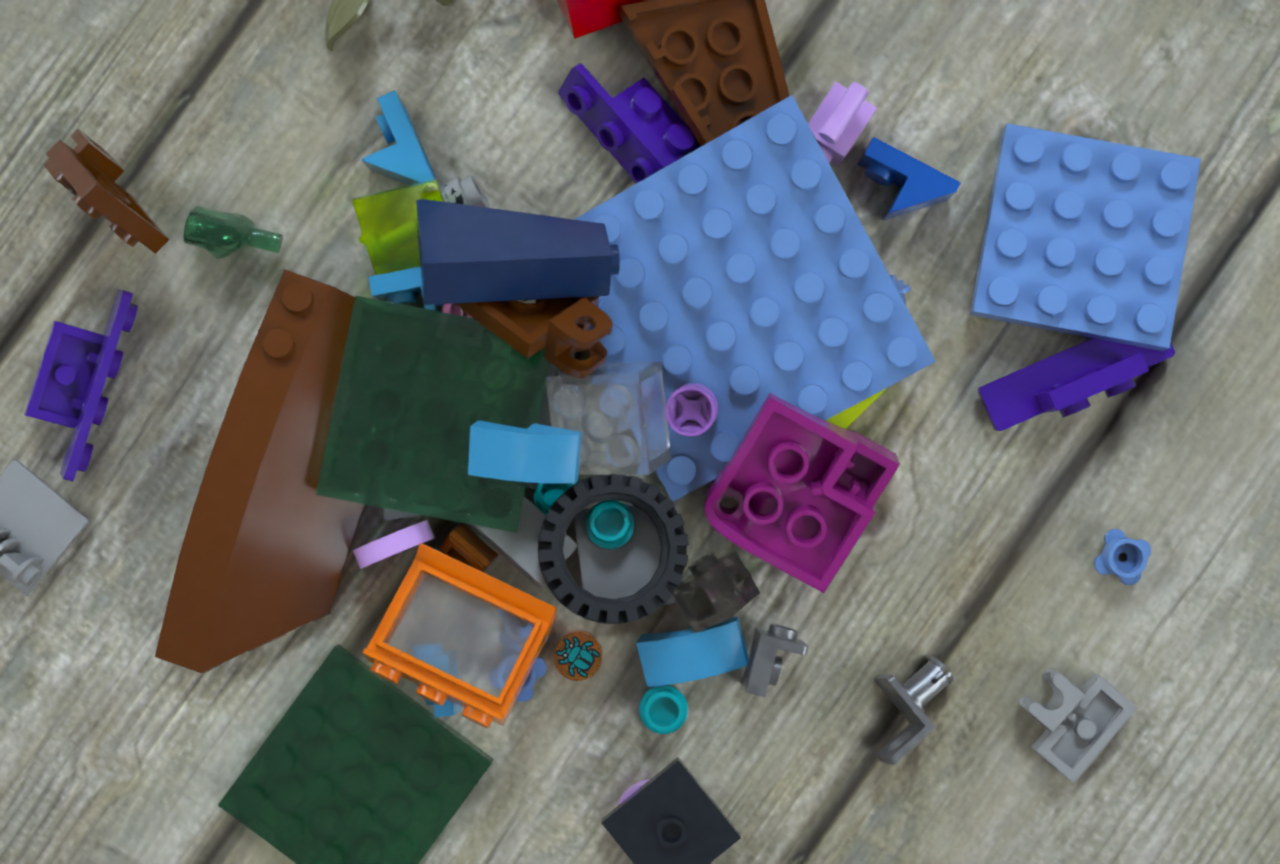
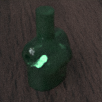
M200 206L195 207L189 213L184 227V243L204 248L216 259L225 258L245 246L279 253L283 241L282 234L255 228L253 220L245 215L227 213Z

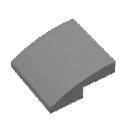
M631 503L625 505L634 516V534L627 544L614 550L599 548L589 539L585 528V521L591 508L581 510L574 517L583 589L597 597L617 599L633 595L649 583L659 566L661 544L657 528L644 511ZM682 582L676 587L670 599L663 605L684 602Z

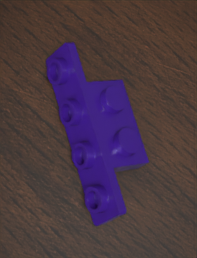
M579 63L571 68L558 91L559 96L563 99L568 109L579 117L595 135L600 145L609 151L627 171L635 184L701 147L690 128L645 77L612 98L590 72Z
M118 289L104 335L59 321H53L24 415L74 428L60 470V475L64 480L73 482L77 470L85 472L89 465L93 444L86 441L92 424L100 426L108 404V398L101 396L107 377L116 378L123 357V351L116 349L121 331L128 333L131 331L137 314L138 305L131 303L133 296L131 292Z
M1091 338L980 386L978 394L994 430L1003 431L1042 413L1059 410L1061 416L1066 417L1091 406L1088 397L1105 391L1107 398L1136 387L1133 380L1134 377L1148 372V367L1173 357L1175 351L1171 343L1169 349L1158 351Z

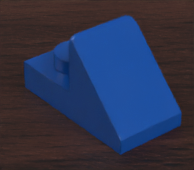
M875 137L871 139L857 165L866 169L865 175L872 181L890 187L892 183L899 186L882 220L891 219L944 202L957 192L961 182Z

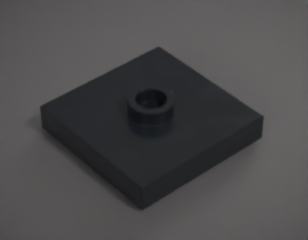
M679 757L604 816L601 821L602 825L634 864H710L741 839L738 830Z

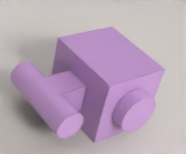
M835 82L808 123L828 162L837 168L877 109L865 100L869 94L868 90L856 82H852L848 89Z

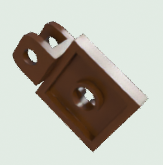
M78 128L71 135L72 139L77 143L74 149L62 140H59L46 153L49 159L44 163L45 168L52 177L75 195L72 200L95 220L104 216L112 223L109 226L112 231L127 244L134 247L140 242L156 254L169 241V238L135 198L115 182L124 172L121 166L105 149Z
M598 296L534 299L536 300L535 303L530 304L518 300L454 303L527 359L545 347L544 358L572 377L585 378L606 362L607 350L599 341L611 334L613 322L604 311L597 307ZM590 324L594 326L592 330H589ZM574 352H583L587 354L589 358L586 360H577L574 357H572L571 354Z

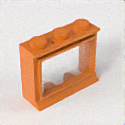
M420 542L413 563L369 645L364 649L363 654L368 661L373 663L370 671L394 684H397L400 678L403 677L419 685L415 692L419 696L440 706H443L446 699L464 707L461 714L463 717L482 727L489 728L492 721L504 726L557 618V607Z

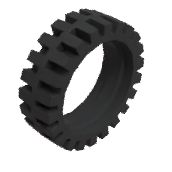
M611 473L582 480L559 496L543 520L538 539V560L545 583L563 606L584 619L604 624H621L638 620L658 610L661 605L670 599L676 587L681 583L684 568L687 566V546L689 545L688 535L685 534L683 527L685 525L681 514H678L675 510V504L671 499L665 497L655 485L648 484L642 481L643 479ZM608 499L629 502L644 511L656 526L661 544L659 566L649 583L633 595L617 599L597 597L580 587L567 570L563 553L566 530L575 515L591 503Z

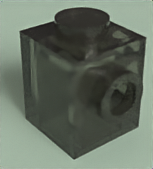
M735 550L718 559L711 552L690 564L688 568L691 575L684 579L672 593L694 632L697 633L730 619L760 594V591L754 583L749 570L744 566Z

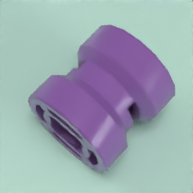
M685 384L674 391L667 400L665 407L666 420L670 427L680 435L688 437L701 435L710 428L717 418L719 410L718 399L714 392L703 384Z

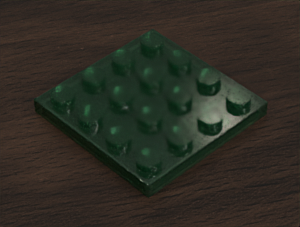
M355 296L316 495L517 533L527 482L468 475L470 426L478 420L527 429L533 423L539 424L550 362L544 358L545 347L527 359L474 318Z
M339 644L329 653L218 806L296 864H419L494 759L441 719L435 717L433 713L391 682L372 673L368 665Z

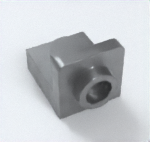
M770 624L768 631L755 629L748 656L749 663L745 668L741 683L746 693L766 697L768 685L776 686L782 667V657L776 656L778 649L806 656L808 645L803 640L797 639L799 631L777 624Z

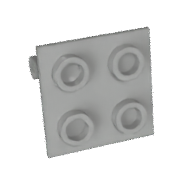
M13 459L0 475V575L28 596L89 523L90 519L17 459Z

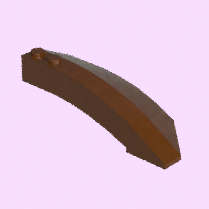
M284 269L243 366L202 479L179 554L155 653L156 658L204 674L247 651H253L300 626L331 614L334 599L362 514L399 413L429 340L430 332L331 285Z

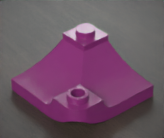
M769 393L730 460L708 489L704 504L705 515L717 532L737 546L825 593L876 513L874 505L900 466L896 453L854 430L851 432L829 423ZM725 496H732L737 499L738 503L733 508H725L721 505L720 500Z

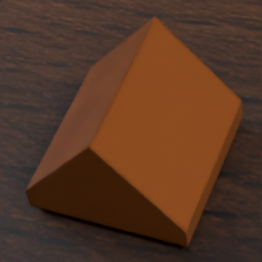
M463 523L447 536L437 550L481 572H484L499 555Z

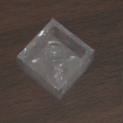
M661 362L603 364L582 379L572 377L561 370L545 377L551 426L582 432L579 475H650L671 459Z

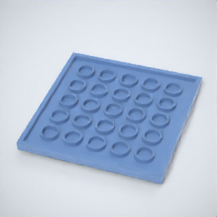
M793 95L574 219L605 224L609 243L618 245L620 258L619 274L611 275L609 296H598L597 307L604 311L613 322L611 334L599 341L607 350L606 362L599 369L672 502L717 478L720 471L723 470L769 393L818 418L827 420L936 362ZM590 324L589 330H592L594 326ZM699 383L710 388L717 397L719 406L717 418L710 428L701 435L692 437L680 435L670 427L666 420L665 407L667 400L674 391L683 385Z

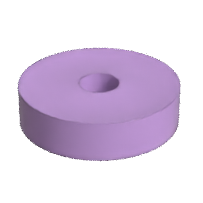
M425 520L353 550L360 569L416 547L420 545V542L430 541L435 537L428 520Z

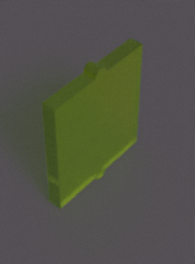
M438 179L353 198L352 203L362 232L359 241L361 244H366L375 275L420 267L416 200L428 199L444 202Z

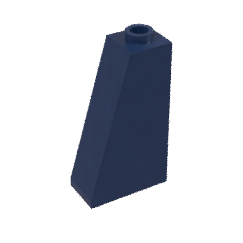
M428 199L416 200L417 235L424 305L609 296L611 275L619 274L620 258L618 245L609 243L606 227L603 223Z

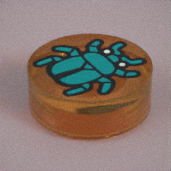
M570 631L560 638L554 649V664L559 673L569 680L583 681L595 675L601 666L603 658L602 646L599 640L587 631Z

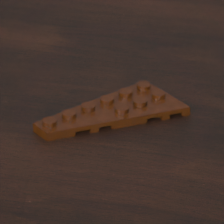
M650 0L620 7L618 15L700 146L709 143L790 96L765 0Z

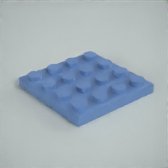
M1007 123L1002 130L969 315L1158 351L1169 349L1201 158Z

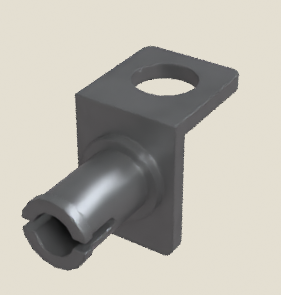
M931 657L904 684L899 683L891 674H878L874 678L875 682L910 723L876 754V757L881 762L891 765L896 764L935 728V725L925 715L923 706L944 687L954 681L950 671H947L945 674L942 672L946 666L937 658Z

